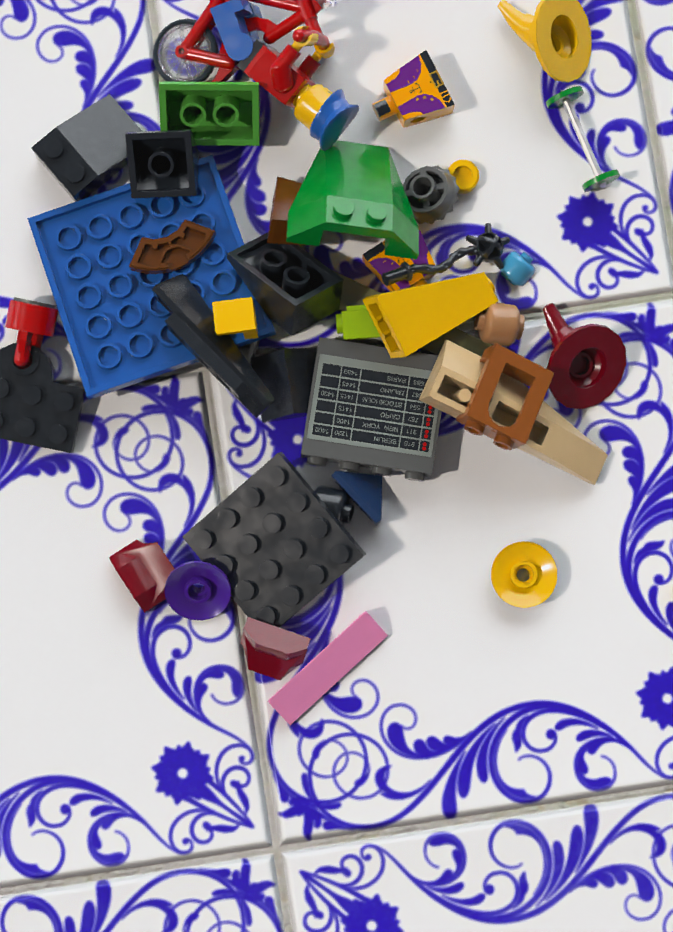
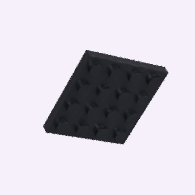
M282 452L277 453L182 536L202 562L213 564L225 573L231 585V597L247 617L279 628L366 555L364 550Z

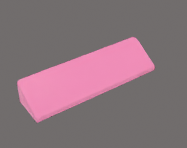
M365 611L268 700L269 704L291 725L388 635Z

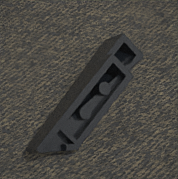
M180 274L155 285L152 291L156 300L171 314L165 320L168 330L257 418L275 399L229 334L220 336L216 334L213 312L187 276Z

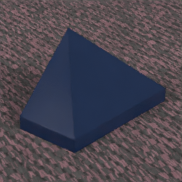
M335 471L331 475V479L342 490L347 492L349 498L377 526L382 519V476Z

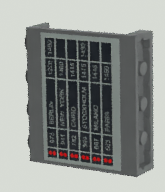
M319 337L301 457L307 458V464L315 466H326L328 461L340 463L339 469L358 472L359 466L373 468L372 474L391 477L393 471L405 473V479L423 482L425 477H431L442 411L420 401L419 398L438 355L413 352L407 357L391 358L386 347Z

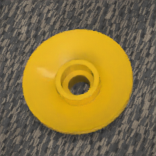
M516 542L502 549L496 556L491 568V581L495 592L506 603L519 608L534 607L544 602L554 591L557 583V567L551 554L542 546L532 542ZM520 569H525L529 573V578L525 582L517 578V572Z

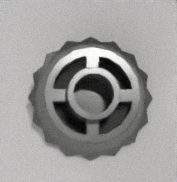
M425 166L417 169L405 179L403 184L415 220L420 225L425 222L433 224L436 220H444L446 214L453 211V205L458 201L457 193L460 188L456 184V177L452 176L448 169H442L439 166Z

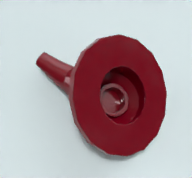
M550 303L543 308L554 349L546 368L554 372L549 390L553 397L567 408L585 409L598 405L612 394L622 379L626 367V348L620 336L605 325L588 324L575 329L569 327L555 304Z

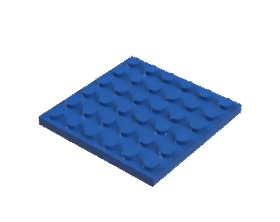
M213 155L199 159L198 190L196 196L132 198L130 183L27 218L86 396L89 400L199 362L168 330L165 320L171 314L156 300L152 291L155 285L180 274L187 276L212 312V302L253 298L259 338L245 339L243 333L229 334L238 348L276 335L272 320L268 318L227 259V253L244 245ZM184 220L191 221L216 232V236L209 248L196 261L182 269L164 274H145L132 271L129 268L142 237L150 239L167 237L178 230Z

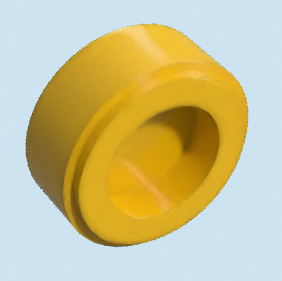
M458 160L450 165L448 170L452 176L456 177V184L460 188L458 194H466L473 191L479 180V171L476 165L468 160Z

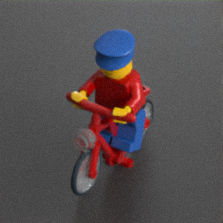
M210 0L198 20L179 19L174 21L160 32L155 41L153 50L154 64L158 73L166 82H203L210 76L215 67L219 69L211 82H226L241 69L255 82H259L260 86L281 103L294 109L296 119L310 130V136L319 141L320 148L323 151L330 149L359 111L357 104L351 105L347 102L342 89L332 93L324 85L316 84L311 79L321 65L319 61L322 58H330L335 52L333 42L330 44L328 37L321 31L317 14L322 9L327 10L330 6L335 7L338 4L337 0ZM249 1L295 13L279 24H275L269 19L262 18L260 8L249 3ZM215 25L222 39L219 54L215 36L211 32ZM294 30V43L292 45L288 44L281 53L267 45L276 42ZM257 31L264 32V42L260 41ZM314 45L316 51L313 55L308 54L301 65L296 67L294 63L301 55L299 51L302 47Z

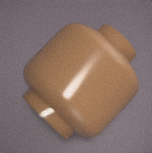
M497 302L475 315L474 330L479 331L480 339L484 343L511 346L515 340H520L522 337L525 323L524 315L520 314L518 307L515 305Z

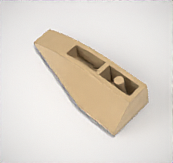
M445 340L419 400L457 418L458 415L465 412L484 367V363L480 362L481 356L449 340ZM504 373L500 376L488 410L493 422L499 426L507 427L516 421L529 388ZM543 401L526 444L518 447V449L592 485L596 484L608 456L545 401Z

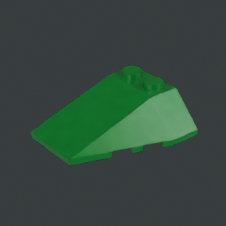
M339 140L326 151L320 148L288 211L286 242L319 246L323 231L326 230L385 238V255L417 259L419 256V228L389 148Z

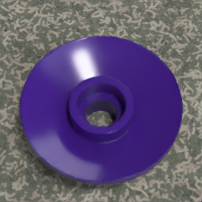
M192 561L179 565L169 574L165 584V597L171 609L178 615L190 620H207L216 617L225 610L231 597V585L225 573L215 565L202 561ZM199 583V584H202V585H204V586L201 587V588H198V587H195L193 584Z

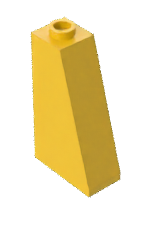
M485 272L371 295L362 299L391 358L407 357L498 302L494 293V285Z

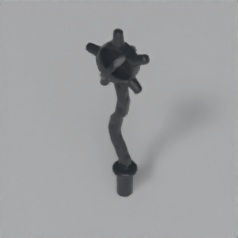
M486 223L484 233L480 234L477 238L471 235L466 236V241L473 244V246L456 250L439 265H409L403 262L399 268L383 273L382 281L388 286L404 279L411 281L415 273L429 275L443 273L451 268L455 261L466 255H476V259L473 262L476 267L482 262H494L498 269H503L504 264L500 256L503 254V245L509 243L510 238H500L492 232L491 223Z

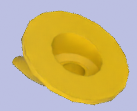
M506 0L499 2L498 8L507 24L521 40L536 52L537 59L550 77L555 81L565 83L572 82L581 77L588 67L592 48L588 18L580 2L577 0H541L536 7L535 15L523 14Z

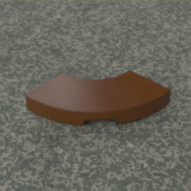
M184 220L179 229L167 237L158 239L142 237L129 268L132 271L145 274H164L182 269L196 261L209 248L216 236V232L191 221Z

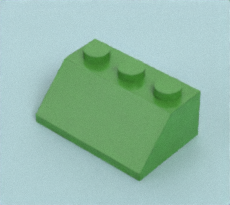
M159 81L161 131L191 129L196 145L259 146V82Z

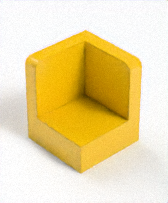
M252 297L212 302L215 332L218 336L243 333L245 339L259 338L255 305Z

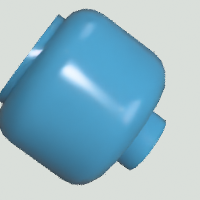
M513 251L502 261L504 268L500 269L501 275L514 286H523L535 273V268L531 264L533 259L525 252L520 255L518 252Z

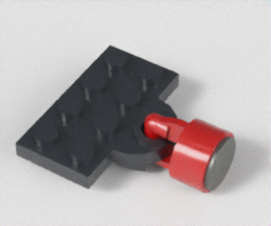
M14 297L9 302L5 327L19 330L17 341L0 349V439L73 453L85 390L80 387L55 383V369L51 358L41 350L43 336H54L58 309H56L55 305Z

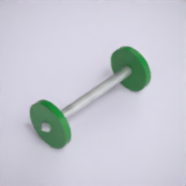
M576 86L564 91L561 90L560 93L549 98L546 101L548 109H555L564 105L595 177L582 185L584 192L600 187L605 189L607 184L620 177V173L617 169L605 173L601 172L571 103L584 93L581 86Z

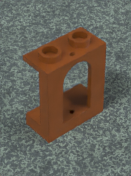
M496 343L484 350L480 362L484 363V367L465 412L458 415L455 421L465 425L464 429L469 433L478 436L485 435L493 439V443L496 446L505 450H512L526 444L554 372ZM502 373L530 387L516 421L507 427L499 426L493 422L488 410L489 403Z

